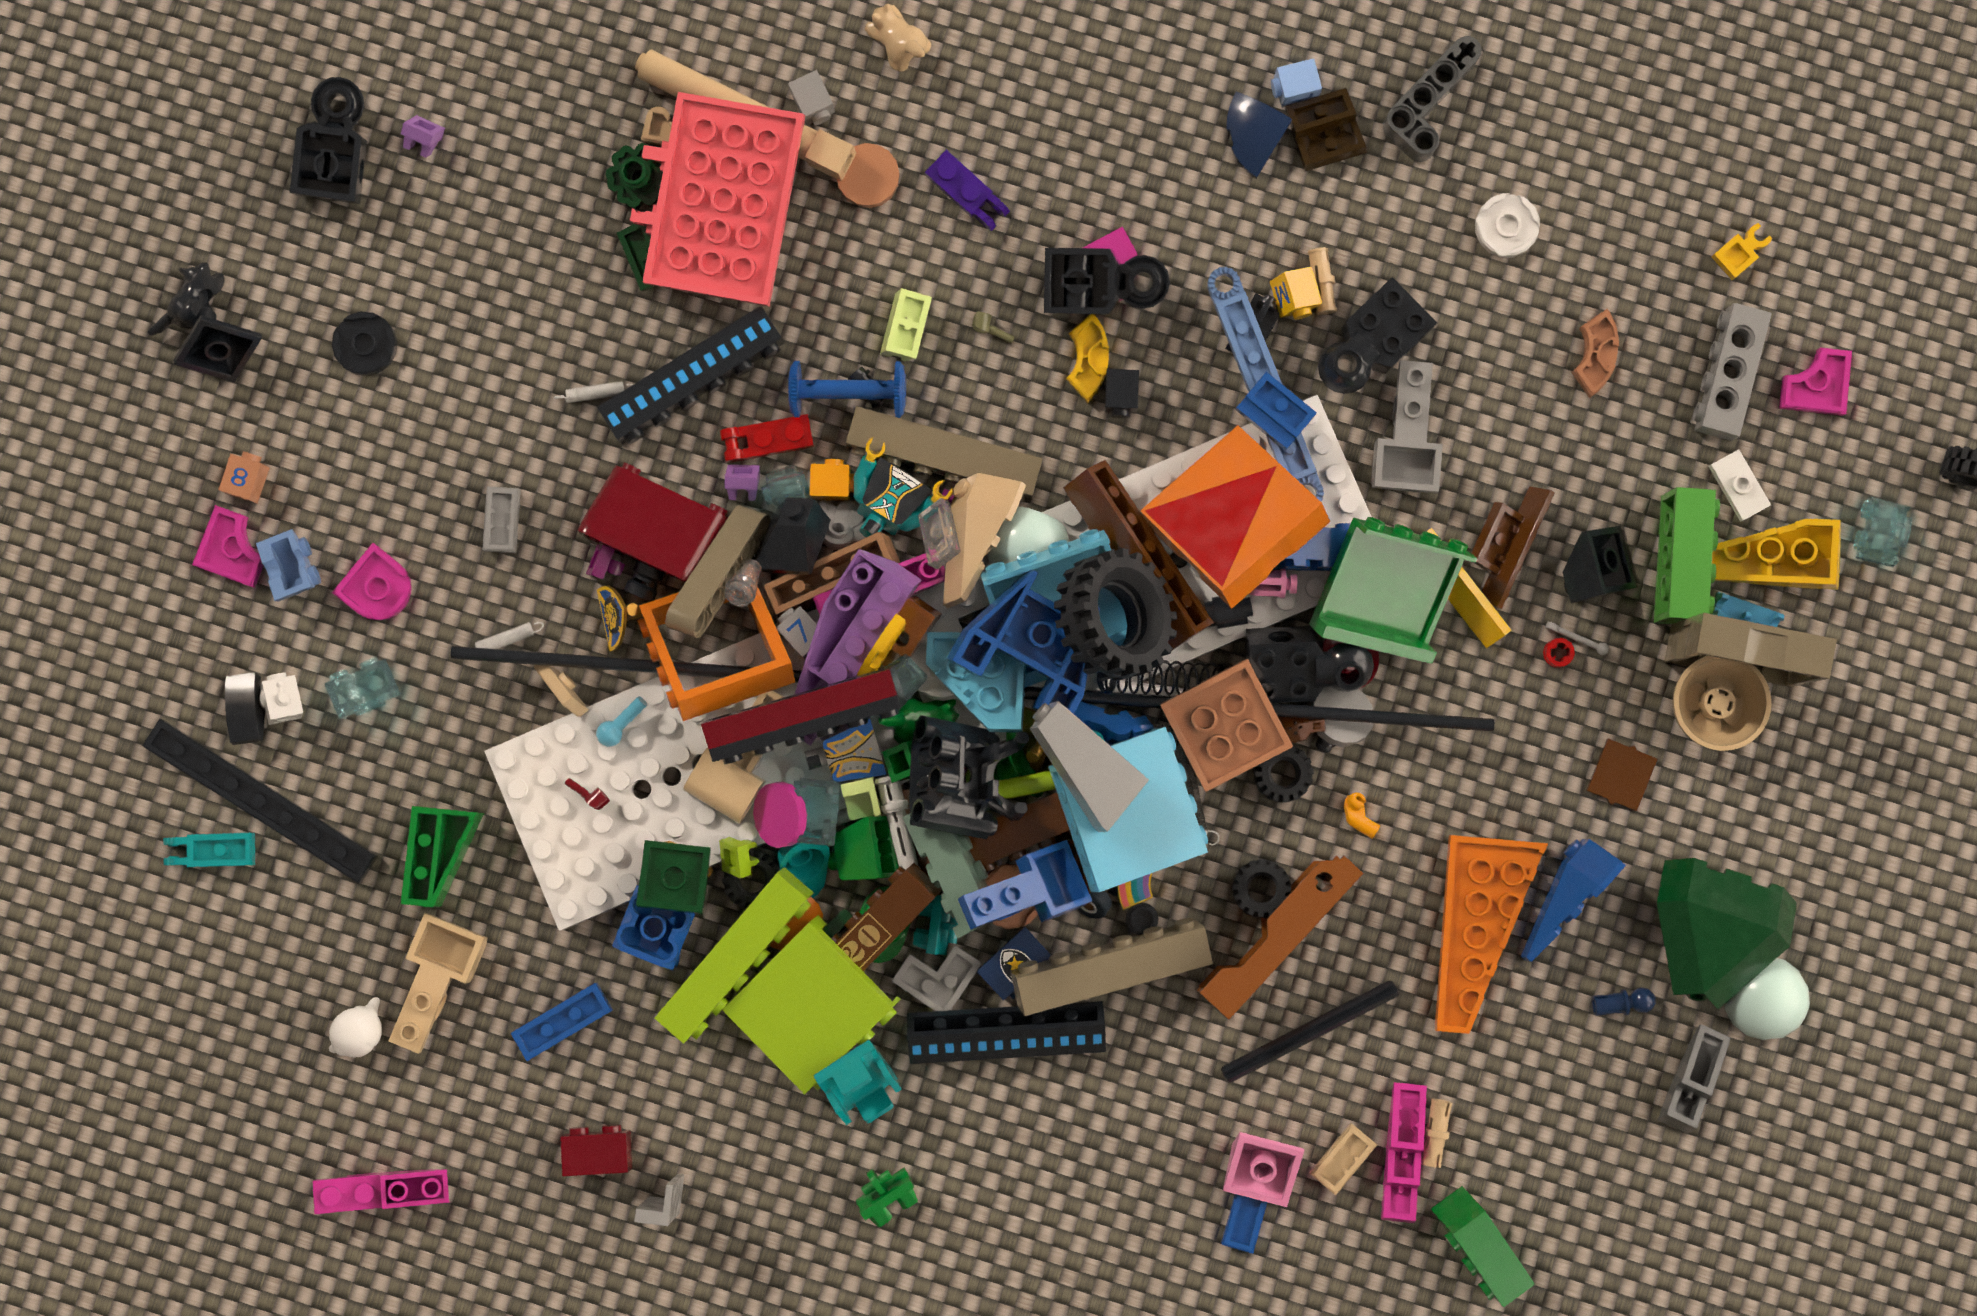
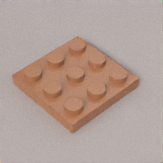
M1248 659L1160 703L1205 792L1293 747Z

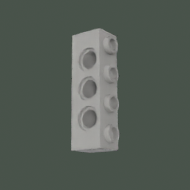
M1733 303L1726 311H1721L1716 327L1720 330L1718 341L1713 342L1709 352V360H1713L1710 372H1705L1701 382V390L1704 391L1702 403H1697L1693 413V421H1696L1694 431L1729 441L1740 436L1771 319V312L1738 303ZM1732 334H1738L1743 338V348L1736 347L1733 344ZM1725 364L1734 367L1736 371L1734 379L1725 375ZM1716 395H1722L1727 399V409H1721L1717 406Z

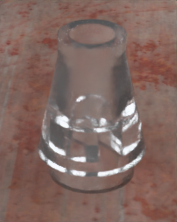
M746 560L743 566L725 584V597L731 604L744 607L754 601L759 576L762 571V567L757 561Z

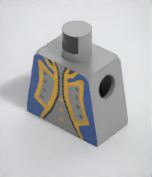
M867 717V724L850 729L848 723L836 726L837 732L820 737L822 747L804 752L809 771L829 765L833 781L836 782L886 775L870 717Z

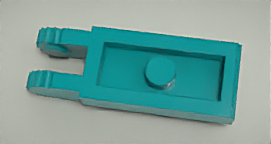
M255 833L190 834L187 837L163 838V845L168 847L187 845V857L168 856L163 858L164 865H187V867L255 865Z

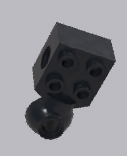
M330 77L318 84L311 97V109L318 123L316 121L307 123L296 130L289 193L296 196L360 204L367 140L354 131V125L362 116L364 97L359 87L351 80L343 77ZM338 96L345 97L346 108L341 112H333L331 108L332 100Z
M1045 248L1044 313L1111 314L1120 299H1123L1132 307L1145 309L1160 303L1168 293L1170 285L1168 271L1163 263L1155 257L1147 255L1135 256L1124 264H1120L1113 249ZM1143 272L1148 273L1153 281L1151 288L1147 291H1140L1135 286V278Z
M1392 277L1345 322L1341 328L1344 341L1332 344L1322 353L1318 364L1319 376L1325 386L1334 392L1342 394L1354 393L1364 387L1370 377L1371 369L1384 374L1388 373L1435 327L1437 322ZM1341 359L1349 360L1353 364V372L1343 373L1340 371L1338 361Z
M1311 626L1246 629V659L1249 660L1270 703L1316 701L1324 687H1332L1337 691L1343 692L1355 691L1366 685L1372 676L1374 668L1373 658L1366 648L1341 643L1324 652L1322 644ZM1347 667L1355 668L1350 673H1341Z

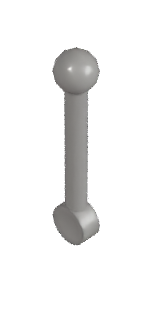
M1547 621L1546 629L1594 648L1600 655H1606L1609 652V646L1606 643L1598 644Z

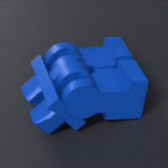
M1080 702L1074 713L1091 730L1100 732L1105 742L1110 746L1154 729L1146 716L1133 718L1127 710L1118 712V715H1109L1104 713V708Z

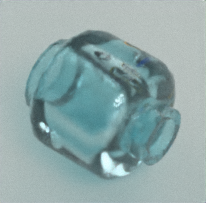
M792 465L767 473L765 478L767 485L761 487L767 505L774 504L775 509L787 497L807 498L806 495L810 494L803 470L798 471Z

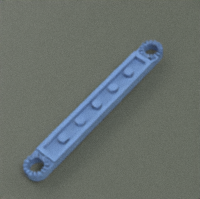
M1219 267L1215 269L1207 282L1208 292L1248 392H1250L1266 371L1281 383L1240 277L1232 268ZM1218 277H1229L1233 282V288L1226 293L1218 291L1214 284ZM1302 433L1299 434L1286 451L1266 435L1275 460L1302 485L1312 486L1316 491V498L1321 502L1324 496L1323 487Z

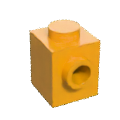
M825 459V464H811V499L826 501L850 500L851 493H854L855 473H851L850 465H845L842 459Z

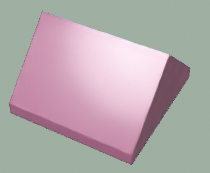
M1240 1132L1232 1143L1223 1191L1287 1207L1302 1161L1304 1148Z

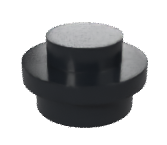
M1139 903L1130 907L1127 911L1126 924L1137 935H1142L1145 929L1158 925V913L1150 904Z

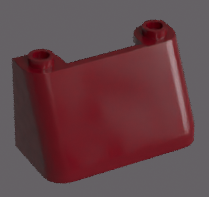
M624 462L622 467L615 465L582 519L577 531L596 543L601 542L607 547L662 571L673 578L676 577V579L685 583L728 519L726 517L728 511L713 503L708 508L639 476L641 470Z

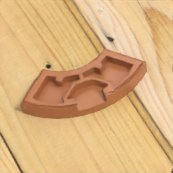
M1608 308L1579 328L1584 338L1585 350L1580 364L1571 373L1589 398L1606 384L1616 366L1619 337L1615 321Z

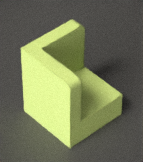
M873 777L841 782V790L850 820L873 815L875 817L881 816Z

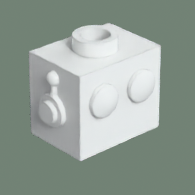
M277 673L267 676V681H262L260 702L263 708L265 707L268 724L272 725L301 719L303 709L295 675L287 676L286 673Z

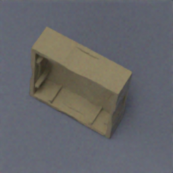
M1702 613L1671 624L1664 662L1688 667L1700 658L1709 655L1753 664L1764 676L1767 683L1795 687L1804 685L1807 682L1830 679L1837 639Z

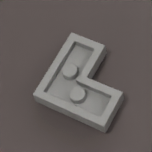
M956 945L938 971H935L909 954L892 982L933 1010L948 1011L953 1008L982 962Z

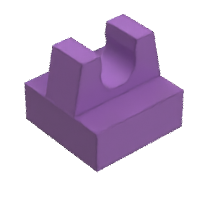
M416 115L403 123L401 135H404L403 148L410 150L417 141L422 145L420 155L427 158L432 154L437 143L442 140L445 128Z
M760 465L727 466L725 489H727L729 500H736L737 490L745 489L748 492V500L755 501L760 480Z

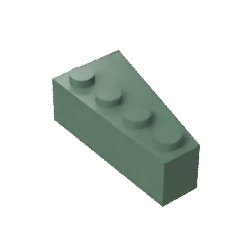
M910 814L902 817L919 855L923 859L926 857L929 859L930 863L926 865L931 882L937 888L941 887L944 892L941 894L942 900L940 902L945 913H949L952 918L955 917L958 923L957 926L953 927L957 939L976 930L977 928L970 930L958 901L959 897L988 886L985 881L988 875L980 860L975 862L970 852L973 848L970 838L966 835L910 825Z

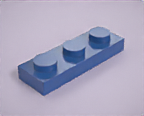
M596 982L511 1032V1035L526 1061H529L613 1011Z

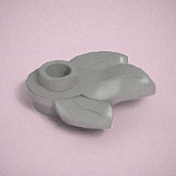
M855 499L844 500L838 506L826 500L819 502L821 508L831 519L823 540L828 548L840 550L851 542H858L866 538L859 531L865 521H863L864 517L857 512L859 503Z

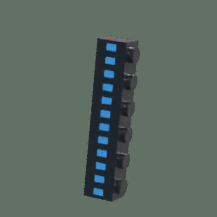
M759 306L597 408L621 445L625 442L632 444L645 435L643 431L652 425L659 427L667 423L672 418L670 414L680 408L687 410L699 402L698 397L709 391L711 394L726 385L725 380L734 374L739 377L749 372L754 367L752 363L762 357L767 360L776 355L781 350L779 346L783 345L784 342L763 307Z
M1103 1001L1071 1003L1027 1016L1021 1012L1018 1006L907 1013L910 1064L1106 1052Z

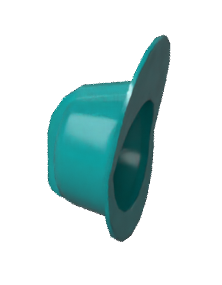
M801 835L796 840L798 842L795 845L779 849L778 862L780 870L785 867L814 892L811 896L814 898L824 887L826 881L829 847L819 839H814L808 835Z

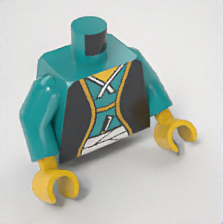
M873 437L869 438L866 443L867 455L862 457L854 475V499L859 503L857 512L866 518L859 529L860 533L865 537H869L885 530L891 535H896L900 530L908 532L928 523L941 507V500H946L953 496L954 488L946 496H943L939 492V487L945 480L937 482L932 490L883 458H880L877 463L876 457H880L884 453L886 445L884 442L880 451H872L870 444Z

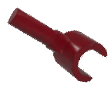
M571 778L565 781L566 786L581 795L586 803L596 810L602 809L610 802V799L599 787L590 794L587 789Z

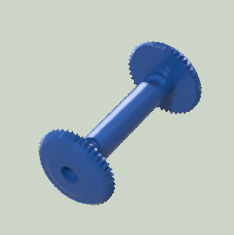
M794 361L790 366L788 400L790 412L794 417H800L802 399L806 398L894 399L895 417L900 418L905 411L906 373L905 367L900 361L895 363L894 380L887 381L803 380L800 361Z

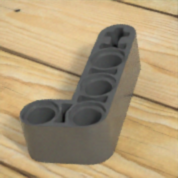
M1464 36L1456 40L1390 109L1384 120L1383 130L1386 136L1409 158L1416 162H1424L1430 159L1439 145L1438 133L1424 119L1473 69L1481 56V45L1474 37ZM1467 51L1470 55L1464 57L1459 65H1457L1455 61L1459 54ZM1445 72L1450 77V82H1440L1436 78L1435 73ZM1422 94L1426 96L1429 104L1419 105L1415 102L1413 96ZM1392 118H1403L1406 121L1407 127L1397 128L1392 123ZM1418 138L1427 140L1430 144V149H1419L1416 146L1415 140Z

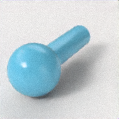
M638 696L616 719L601 723L596 731L599 743L606 747L617 745L622 738V730L648 705L647 702Z

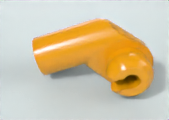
M1354 792L1348 795L1344 801L1346 822L1354 829L1373 839L1380 825L1366 817L1364 807L1366 798L1363 794Z

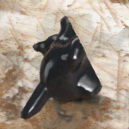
M202 262L196 267H180L179 271L185 278L184 284L171 299L167 307V313L149 328L148 334L153 336L162 333L171 324L181 328L192 329L200 315L216 319V313L209 306V301L221 291L224 285V275L215 273L211 276L210 267L207 262Z

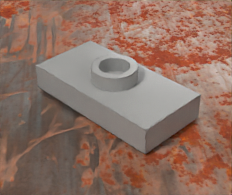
M487 486L482 547L484 552H517L521 489Z

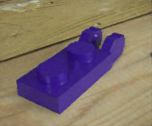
M947 149L925 171L928 179L971 218L974 216L990 231L996 227V224L989 215L980 209L986 202L998 214L1004 217L1010 212L1008 207L993 195V191Z

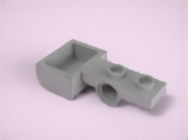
M1400 360L1397 391L1392 417L1394 425L1393 440L1378 438L1375 441L1371 480L1372 488L1434 494L1439 492L1443 444L1427 443L1433 363Z

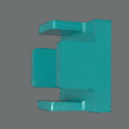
M867 1040L813 1075L820 1088L826 1094L834 1111L846 1125L852 1122L847 1112L854 1107L858 1108L862 1118L868 1124L891 1110L894 1104L885 1090L888 1085L896 1093L902 1090L893 1069L870 1040Z

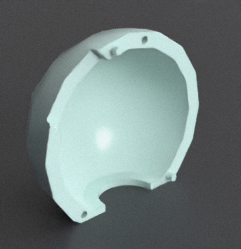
M1018 506L1012 520H1004L996 534L1001 539L997 547L992 548L988 553L990 564L997 562L1007 564L1016 561L1017 556L1029 551L1039 553L1047 550L1048 546L1060 540L1069 542L1067 530L1060 521L1047 514Z
M1776 958L1726 1002L1725 1011L1732 1024L1747 1036L1761 1040L1783 1038L1798 1029L1807 1015L1810 1005L1808 986L1795 967L1786 960Z

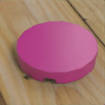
M783 781L766 784L760 789L754 801L753 809L755 827L760 837L768 845L775 848L795 845L798 842L796 841L798 837L804 834L807 822L806 806L802 796H797L794 791L797 789L792 784Z

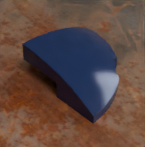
M1236 91L1229 106L1226 123L1227 131H1230L1233 142L1231 150L1239 164L1257 179L1275 147L1291 124L1292 119L1278 110Z

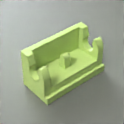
M903 288L895 293L880 355L886 357L898 356L903 361L917 358L932 297Z

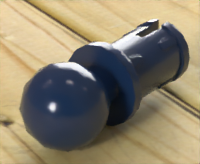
M1640 987L1635 989L1631 995H1628L1625 989H1622L1620 993L1592 995L1591 1002L1595 1016L1614 1013L1629 1015L1630 1008H1633L1638 1013L1651 1011L1655 1006L1656 998L1648 988Z

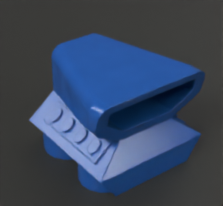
M636 885L612 946L660 967L673 970L674 967L677 968L679 965L681 949L695 914L637 907L639 885Z

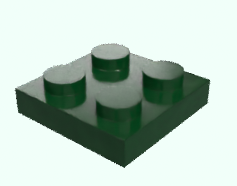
M645 840L636 906L703 915L711 847Z

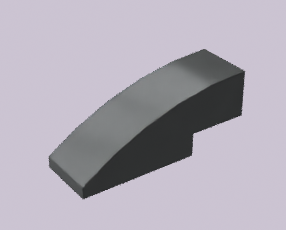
M1702 1024L1698 1026L1673 1078L1658 1121L1686 1134L1698 1128L1706 1100L1713 1094L1731 1037Z

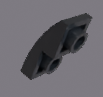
M256 672L226 676L225 711L229 739L232 745L263 741L265 711L259 707L261 676Z

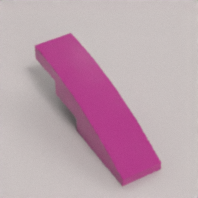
M1393 1083L1385 1156L1381 1220L1406 1223L1416 1222L1417 1190L1420 1186L1421 1153L1424 1151L1427 1086Z

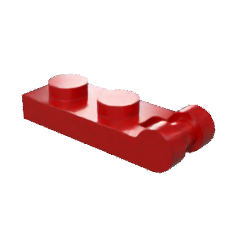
M808 414L800 415V417H788L720 430L721 441H725L727 450L724 452L726 463L814 447ZM747 437L749 448L739 449L738 439Z

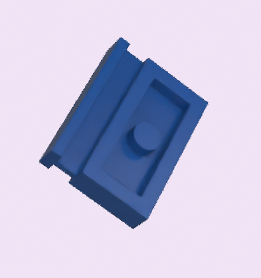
M1267 371L1235 409L1285 451L1317 414L1316 411Z

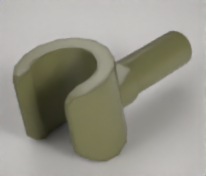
M980 311L976 312L972 327L976 332L989 333L1009 343L1013 342L1014 336L990 325L991 314Z

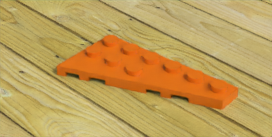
M1449 835L1435 1031L1470 1033L1484 1000L1486 989L1491 977L1494 976L1501 953L1506 947L1523 906V900L1531 882H1533L1537 872L1536 869L1548 843Z

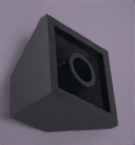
M787 497L776 509L771 517L753 566L755 572L812 574L831 521L815 499Z
M1621 526L1581 532L1562 572L1565 580L1564 588L1569 596L1570 603L1586 601L1637 588Z

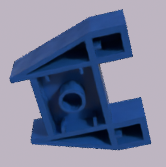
M1030 570L1018 578L962 630L947 660L971 674L981 677L996 649L1047 677L1032 706L1033 709L1038 710L1044 703L1049 705L1059 701L1074 714L1084 696L1087 674L1083 672L1085 664L1082 661L1074 663L1070 658L1074 653L1070 646L1063 647L1061 640L1066 636L1063 628H1056L1055 623L1056 620L1061 619V612L1054 609V602L1030 589L1039 573L1035 570Z

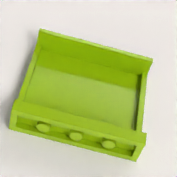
M819 915L812 919L722 1009L804 1095L812 1087L817 1091L820 1089L813 1075L849 1053V1050L856 1044L861 1045L870 1040L875 1035L871 1029L878 1022L884 1026L897 1013L893 1007L901 1000L897 996L892 1001L822 930L827 923Z

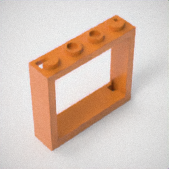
M750 568L744 570L724 603L742 597L745 598L772 661L684 691L658 626L666 624L667 611L679 592L639 605L642 619L637 620L642 637L643 639L649 637L651 641L646 644L652 662L659 661L660 667L656 668L662 687L669 686L670 691L666 692L669 705L672 709L678 708L682 721L795 683L792 663Z

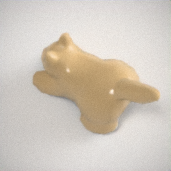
M885 4L884 7L876 8L872 15V22H868L865 26L867 34L886 47L889 64L894 70L900 72L907 70L911 59L914 57L922 58L931 49V42L922 30L913 25H908L895 5Z

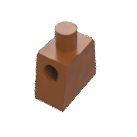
M918 596L908 598L898 615L906 620L904 632L908 634L909 641L907 644L903 643L899 636L882 665L885 667L895 665L897 667L902 658L910 659L926 639L927 632L932 630L942 613Z

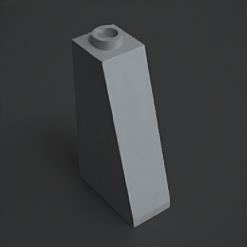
M1059 701L1049 705L1044 703L1033 715L1032 718L1035 720V723L1031 726L1030 730L1094 829L1098 832H1108L1149 779Z

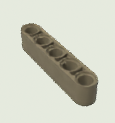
M741 505L735 507L670 605L665 620L667 628L695 638H699L704 634L761 546L771 520L770 515Z

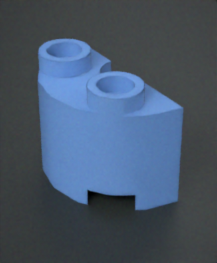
M291 529L256 543L262 564L265 566L269 576L268 583L274 601L279 602L312 589L315 585L321 583L318 570L314 565L311 566L308 556L312 555V551L305 537L299 539Z

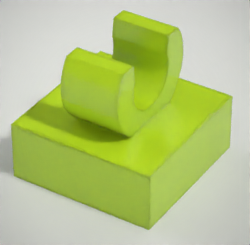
M732 837L719 840L722 871L738 878L751 875V867L757 865L759 859L749 856V850L757 847V843L748 839L739 841Z

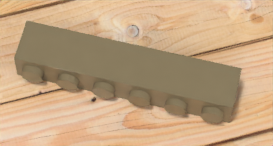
M856 406L846 440L847 448L852 449L851 454L862 458L864 455H867V441L873 437L870 444L871 450L875 452L880 451L885 442V451L880 457L895 467L900 468L901 463L914 466L913 471L926 476H931L932 472L945 475V481L954 484L977 473L1021 481L1026 484L1020 502H1024L1025 498L1032 500L1043 458L858 406Z
M1184 918L1174 922V926L1162 928L1156 926L1147 928L1143 931L1144 934L1134 937H1131V935L1118 936L1112 939V943L1101 946L1097 943L1083 946L1079 952L1072 954L1068 952L1055 953L1049 957L1050 960L1039 963L1037 961L1023 962L1018 965L1017 969L1010 970L1018 1008L1027 1016L1212 965L1206 929L1197 920Z

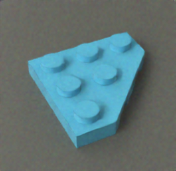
M927 632V667L989 732H1023L1026 665L996 649L982 676H976L947 660L961 632Z

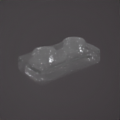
M943 498L938 499L918 515L928 565L937 570L961 552L950 502Z

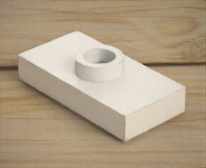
M1739 449L1708 466L1740 522L1771 506Z

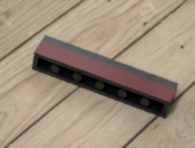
M893 665L711 718L703 722L701 727L712 762L723 759L725 765L742 760V754L754 750L755 756L773 751V745L785 741L786 747L805 741V735L815 732L819 738L837 732L836 726L848 723L850 729L867 724V717L878 714L880 719L893 717L900 714L899 708L906 704L896 667Z

